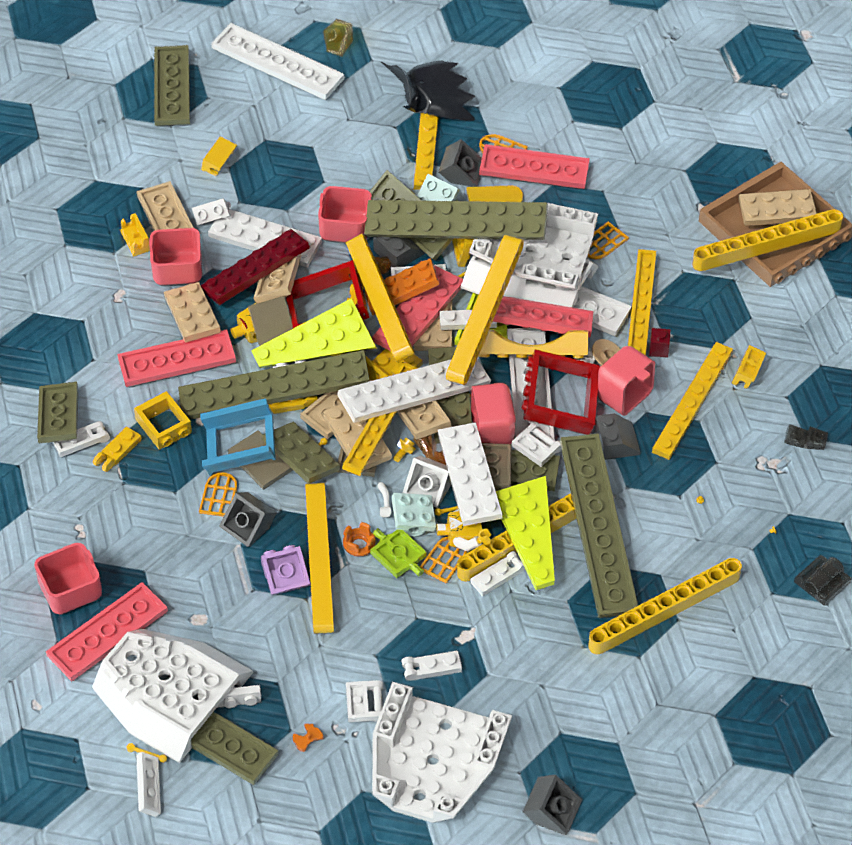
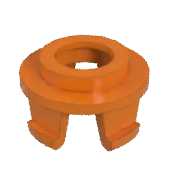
M361 522L359 528L352 529L349 525L345 528L343 547L346 552L353 556H365L370 553V549L375 546L376 540L369 524ZM357 539H362L366 542V546L359 548L353 542Z

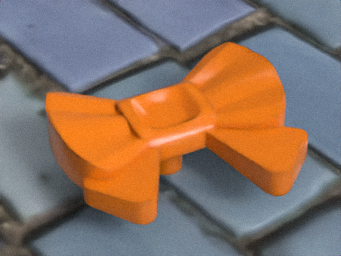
M304 724L307 731L305 736L293 734V742L297 749L302 752L306 751L307 746L313 741L324 739L322 732L314 727L313 724Z

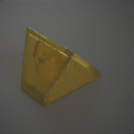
M336 18L334 22L323 30L326 51L339 56L344 55L353 42L352 23Z

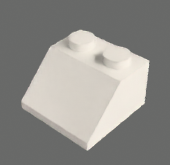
M423 456L413 458L402 493L431 495L433 506L438 508L451 486L447 465Z

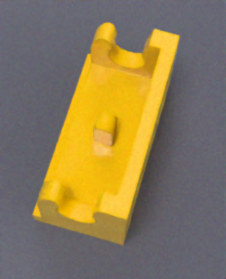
M220 136L204 157L201 170L217 176V171L221 170L229 156L234 153L237 145Z
M136 213L131 214V221L129 223L122 219V229H120L133 257L150 251L149 238Z
M749 345L731 383L737 385L739 381H744V388H748L751 382H754L766 352Z

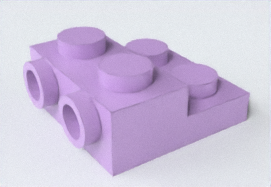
M286 546L283 548V551L279 552L270 550L261 556V563L271 596L310 586L300 546Z

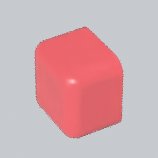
M338 186L326 187L320 196L318 213L319 234L322 239L346 243L360 234L364 235L368 200H372L370 191Z
M161 229L151 233L149 238L150 261L153 280L156 284H193L201 280L202 250L200 233L197 229Z
M632 346L622 347L599 368L598 398L621 415H627L651 393L654 387L655 361Z
M504 383L472 386L471 415L473 423L476 422L481 442L512 444V441L515 439L516 417L509 387Z
M73 543L43 555L35 561L34 566L39 586L54 613H67L94 602L101 597L102 587L99 572L90 551L82 543Z

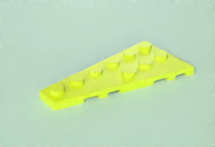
M351 298L251 351L259 367L266 368L276 366L278 363H289L307 359L313 360L348 352L377 349Z
M546 476L496 491L502 512L503 524L535 590L554 585L555 577Z

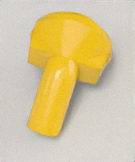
M406 437L404 440L400 438L397 444L400 450L393 459L399 462L407 452L412 454L416 450L413 447L415 443Z

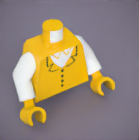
M459 509L448 513L447 524L436 525L437 536L448 535L451 547H457L467 552L481 546L482 543L488 545L491 542L489 538L491 533L488 529L482 530L481 523L463 526Z

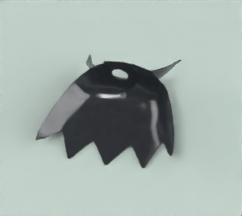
M438 60L420 64L406 72L398 65L390 66L381 62L403 83L405 99L408 105L403 106L405 109L450 119L475 120L463 107L475 95L458 88L467 78L449 71L458 63Z

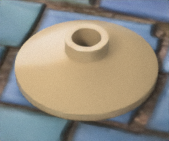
M599 339L592 345L593 356L601 366L620 350L615 343L606 339Z

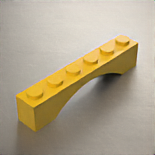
M489 330L478 357H490V354H497V357H509V354H516L518 358H526L527 354H533L536 349L564 357L565 355H573V358H584V355H588V330H569L563 336L551 342L536 345L520 344L501 336L495 330Z

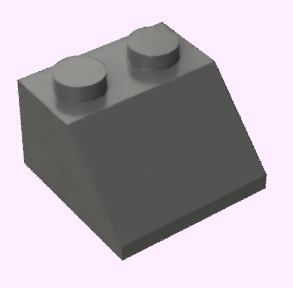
M461 139L446 147L438 172L450 183L477 187L481 176L479 175L482 157Z
M373 237L374 251L391 267H405L425 254L409 237Z
M615 413L596 416L594 430L595 434H599L605 460L640 455L641 452L631 421Z
M249 492L235 493L219 527L247 547H251L270 528L277 512Z
M557 775L542 776L537 778L523 813L536 825L562 835H567L582 799Z

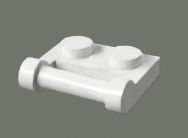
M532 423L512 441V447L542 467L552 456L561 451V445L559 440L555 441L538 429V425ZM532 435L537 436L539 439H541L542 441H544L546 444H548V445L551 446V447L549 448L548 446H546L544 443H542L541 441H539L537 438H535V437L532 436Z
M382 681L346 682L348 722L378 721L383 708ZM369 690L373 691L375 711H368L367 691Z

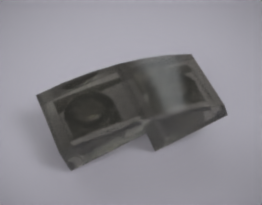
M789 424L784 443L800 448L824 450L828 432L811 426L808 430Z

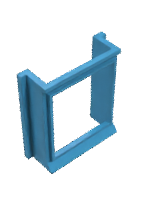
M266 398L200 414L201 422L207 432V459L202 460V467L206 469L209 476L217 471L269 459L276 460L273 412ZM265 419V446L218 456L217 430Z

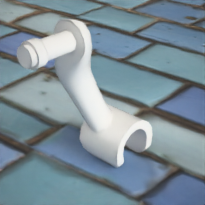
M379 482L378 489L384 498V507H380V516L389 517L391 515L389 492L385 484Z

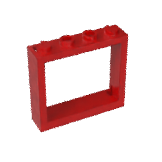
M353 260L294 280L291 294L286 297L293 328L301 325L297 316L295 299L350 280L353 282L358 302L355 306L362 320L370 318L359 273Z
M535 349L532 356H528L526 364L529 370H527L524 379L527 385H525L523 390L525 400H523L521 409L524 410L523 419L589 435L595 425L600 365ZM538 366L587 378L584 417L534 405Z

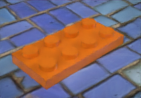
M431 258L421 261L417 265L404 269L402 272L387 277L384 280L394 305L440 285ZM364 289L369 310L372 315H376L370 302V299L367 295V292Z

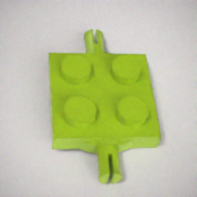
M377 528V531L376 529L374 530L373 535L380 541L370 549V554L393 576L398 578L408 570H412L418 577L424 573V570L417 563L426 557V551L406 532L396 530L385 535L379 528Z

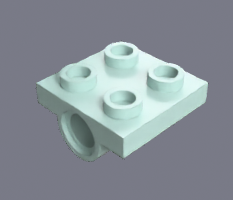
M428 174L417 196L422 201H458L456 197L460 189Z
M393 493L392 504L396 530H404L410 537L421 536L424 531H435L436 523L431 495Z

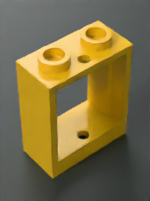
M167 391L134 408L135 420L159 450L192 433L191 421ZM170 409L180 422L159 433L149 419Z

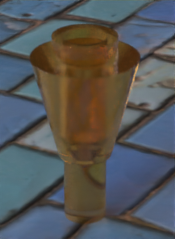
M387 256L374 257L381 274H385L391 266L389 258Z
M432 434L417 440L413 438L425 457L435 461L432 453Z

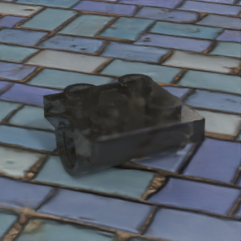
M820 555L795 577L794 582L825 606L851 583L852 578L844 573V567L838 559L834 557L826 559L823 555Z

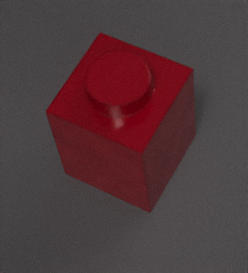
M652 328L649 356L668 358L671 329Z

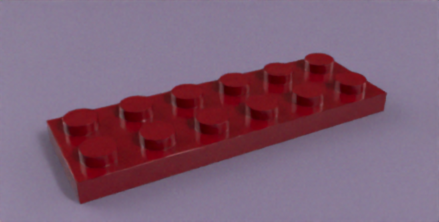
M292 229L287 230L274 240L267 242L263 247L254 250L244 259L238 260L236 264L224 269L220 274L208 279L201 285V288L214 302L221 305L310 248L309 243Z

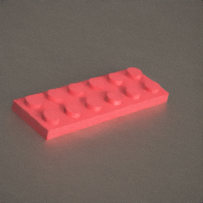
M485 144L479 175L585 189L590 158Z
M434 265L440 285L403 301L396 308L412 346L439 316L440 311H443L462 289V278ZM380 327L372 336L374 343L391 351Z
M503 296L493 322L517 325L523 328H535L542 331H553L560 334H565L569 330H588V337L590 338L593 311Z
M227 330L186 343L182 339L117 354L126 387L236 362Z
M141 582L48 649L46 655L72 682L104 659L127 632L145 629L167 613L168 608Z

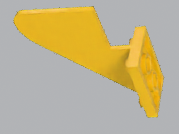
M513 185L466 188L469 201L522 202L523 199L522 190ZM454 238L452 240L458 267H465L467 260L470 259V248L474 239Z

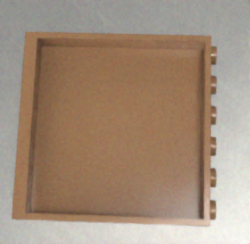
M779 162L701 208L699 222L719 241L779 225L744 226L739 194L811 189L816 214L835 208L783 162ZM843 216L840 231L835 234L741 261L769 287H772L775 284L781 283L786 277L794 275L799 269L807 267L817 258L823 257L828 251L836 249L841 243L849 241L852 237V223Z

